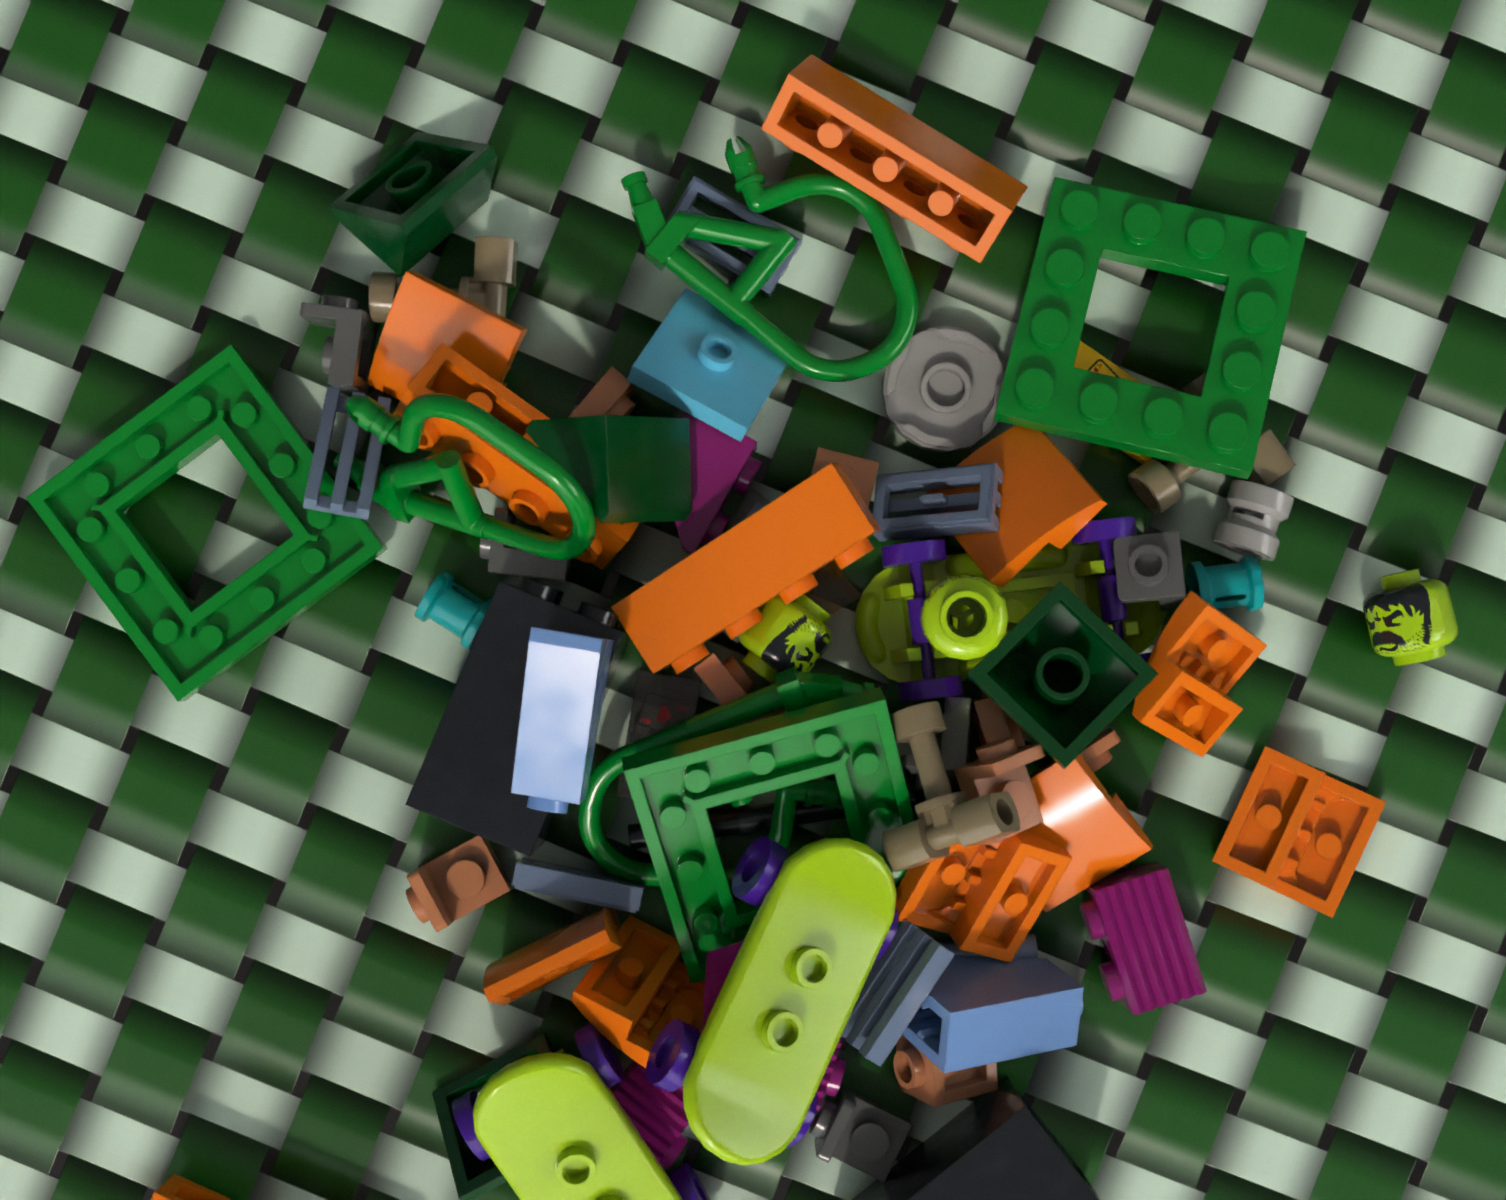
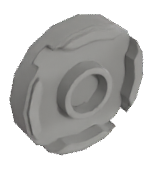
M942 325L917 333L911 337L903 352L885 368L881 394L887 418L901 437L920 449L949 453L970 448L990 434L998 422L994 421V416L1005 375L1003 365L998 359L999 355L988 341L969 329Z

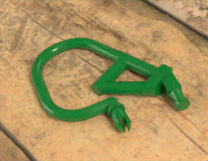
M736 136L735 141L741 153L735 154L731 138L726 142L725 158L731 174L734 175L737 182L734 185L737 193L743 194L746 204L752 212L762 213L807 196L829 195L840 198L854 206L867 221L895 292L896 315L890 332L879 345L864 354L844 360H829L809 353L759 313L750 303L797 246L796 240L789 233L781 228L681 210L675 213L666 224L657 199H654L646 185L648 180L645 172L637 171L621 179L624 190L628 191L632 215L645 246V258L661 271L667 267L738 326H742L798 372L822 381H852L882 370L891 364L908 345L917 323L918 295L891 220L881 202L837 175L826 172L807 173L764 188L763 184L766 182L764 174H761L758 170V163L751 145L740 136ZM690 238L757 250L759 252L729 286L682 248V246Z
M429 393L413 399L407 405L401 417L398 414L392 415L386 411L384 406L368 396L352 395L347 401L345 408L354 423L367 432H372L379 437L378 441L383 445L389 442L405 453H412L418 449L426 421L429 418L448 419L468 428L543 480L565 504L572 519V530L568 536L554 537L484 513L462 457L456 450H445L439 454L387 465L386 467L379 463L372 500L387 509L391 518L409 524L416 516L484 540L489 539L552 560L576 558L590 547L596 533V516L591 501L578 481L556 459L482 408L456 396L443 393ZM341 451L338 453L332 464V467L336 470L338 468ZM354 453L350 478L358 484L357 489L360 491L366 460L356 456ZM442 480L450 501L423 493L420 485Z
M794 666L774 674L775 683L689 717L684 722L617 748L594 767L590 773L586 800L579 805V830L589 854L603 869L617 878L636 884L660 887L653 863L639 862L624 856L609 843L602 829L601 810L603 798L611 782L623 772V757L743 725L783 708L790 712L874 689V683L863 682L860 685L841 680L839 675L800 672ZM813 779L777 789L768 838L783 845L787 850L792 836L797 802H803V807L808 808L812 805H821L825 808L843 809L835 779ZM754 796L730 803L733 807H740L752 801ZM737 865L725 868L731 890Z

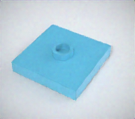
M685 288L632 365L627 381L742 442L788 364L742 326L734 323L705 298Z

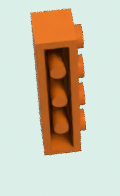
M812 54L788 74L761 127L763 131L781 141L789 149L806 156L889 207L900 217L912 221L943 240L952 249L964 253L978 263L982 262L1028 186Z
M443 342L406 388L393 415L398 414L402 417L407 405L418 396L429 393L448 394L482 408L536 446L537 444L525 431L532 420L550 419ZM432 417L427 419L419 449L430 450L435 454L445 450L458 451L474 487L485 488L508 504L510 510L517 518L529 525L539 526L554 537H565L570 534L572 519L569 511L559 496L543 480L468 428L444 418ZM596 517L594 539L590 547L582 555L576 557V559L592 563L603 570L629 541L640 522L601 523Z
M830 463L614 604L611 608L615 615H618L619 621L652 673L654 674L671 665L678 675L710 655L704 643L725 630L729 638L733 640L763 621L764 618L758 608L779 595L785 605L819 585L813 573L835 560L842 570L875 549L868 538L880 531L881 527L840 463Z

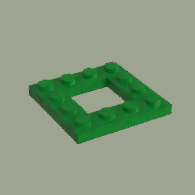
M1055 177L994 421L1248 479L1255 462L1307 231ZM1100 258L1225 286L1199 396L1074 368Z
M229 345L26 497L178 702L188 700L388 549L367 520L303 508L314 450L238 348L233 345ZM222 439L293 533V536L199 607L195 608L125 515L124 511ZM325 466L320 495L332 497L335 478ZM346 494L345 500L352 501Z
M881 687L622 758L623 772L691 983L705 980L707 952L745 939L761 904L753 906L741 899L734 900L707 808L834 774L851 839L867 844L883 857L893 874L896 890L908 870H892L886 859L882 843L883 832L913 822L915 819L886 699Z

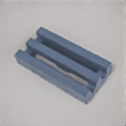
M693 176L666 221L667 224L679 210L707 215L692 206L697 197L737 221L781 228L696 176ZM791 233L789 234L796 240L797 246L759 290V292L769 298L776 288L779 279L787 270L791 259L802 245V240ZM689 238L683 245L736 278L747 266L707 241ZM732 246L752 259L759 252L757 250Z
M327 386L304 495L303 508L368 520L383 444L378 441L379 437L371 433L358 502L345 500L360 426L351 420L345 408L350 397L340 395V388ZM353 391L352 394L358 396H366L365 393ZM379 396L378 403L389 412L391 399ZM340 412L348 414L332 497L320 495L336 413Z
M994 462L877 475L873 516L881 530L873 534V536L879 541H892L999 531L1000 519L995 514V510L1001 507L1002 495L997 491V485L1003 484L1002 469ZM980 486V492L952 495L935 493L921 495L919 498L890 501V495Z
M524 857L516 862L511 884L515 885V889L633 913L640 910L646 885L627 882L616 876Z
M904 919L897 929L888 950L875 962L843 1031L842 1036L846 1038L845 1040L851 1046L858 1049L862 1056L881 1067L955 954L919 927Z

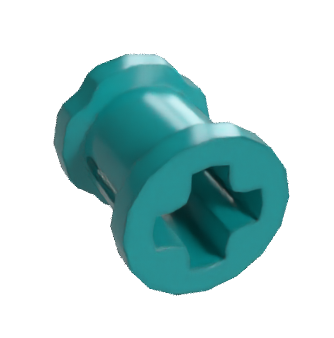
M1255 555L1243 556L1239 563L1204 567L1201 561L1188 562L1185 572L1187 595L1190 591H1193L1217 609L1244 606L1250 612L1259 611L1263 607L1264 583L1261 567Z
M445 569L426 591L416 609L415 617L423 622L428 619L433 620L461 638V646L470 651L492 599L486 602L454 582L455 574Z

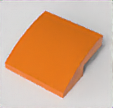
M414 270L406 271L384 324L367 384L401 400L406 388L443 342L506 387L507 383L503 381L526 334L527 328Z
M1016 425L990 440L957 465L966 466L996 462L1003 471V484L997 485V491L1002 495L1001 507L995 510V514L1000 519L999 531L953 535L986 578L1001 588L1048 542L1062 549L1107 505V502L1045 432ZM980 486L928 491L926 494L942 493L943 495L980 492Z
M1190 591L1172 615L1151 652L1147 663L1159 674L1135 697L1132 715L1142 724L1203 758L1243 710L1227 693L1267 645L1242 625L1193 591Z
M1265 746L1212 861L1333 918L1386 802L1327 776L1323 771Z
M1081 754L1065 769L1055 760H1052L1029 775L1044 822L1027 830L1068 851L1073 858L1043 908L1045 912L1050 911L1152 849L1153 844L1115 792L1111 796L1108 794Z
M1028 830L996 844L963 847L961 843L949 846V856L907 870L896 890V908L899 913V921L903 922L906 919L914 925L947 933L960 950L1011 963L1073 858L1068 851Z
M604 907L490 963L485 970L483 978V990L488 1002L505 1006L623 948L617 935V931L622 924L615 909Z
M629 915L617 931L623 948L594 962L574 989L571 1001L604 1037L635 1062L646 1068L647 1060L656 1038L671 1021L675 1019L682 1020L698 1028L700 1033H702L705 980L691 983L685 963L680 961L682 953L677 938Z

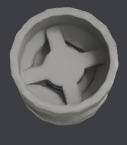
M1233 480L1226 497L1230 505L1227 518L1217 524L1212 542L1222 548L1245 556L1255 555L1257 559L1274 561L1280 545L1276 533L1280 522L1289 518L1294 498L1265 485L1244 480Z

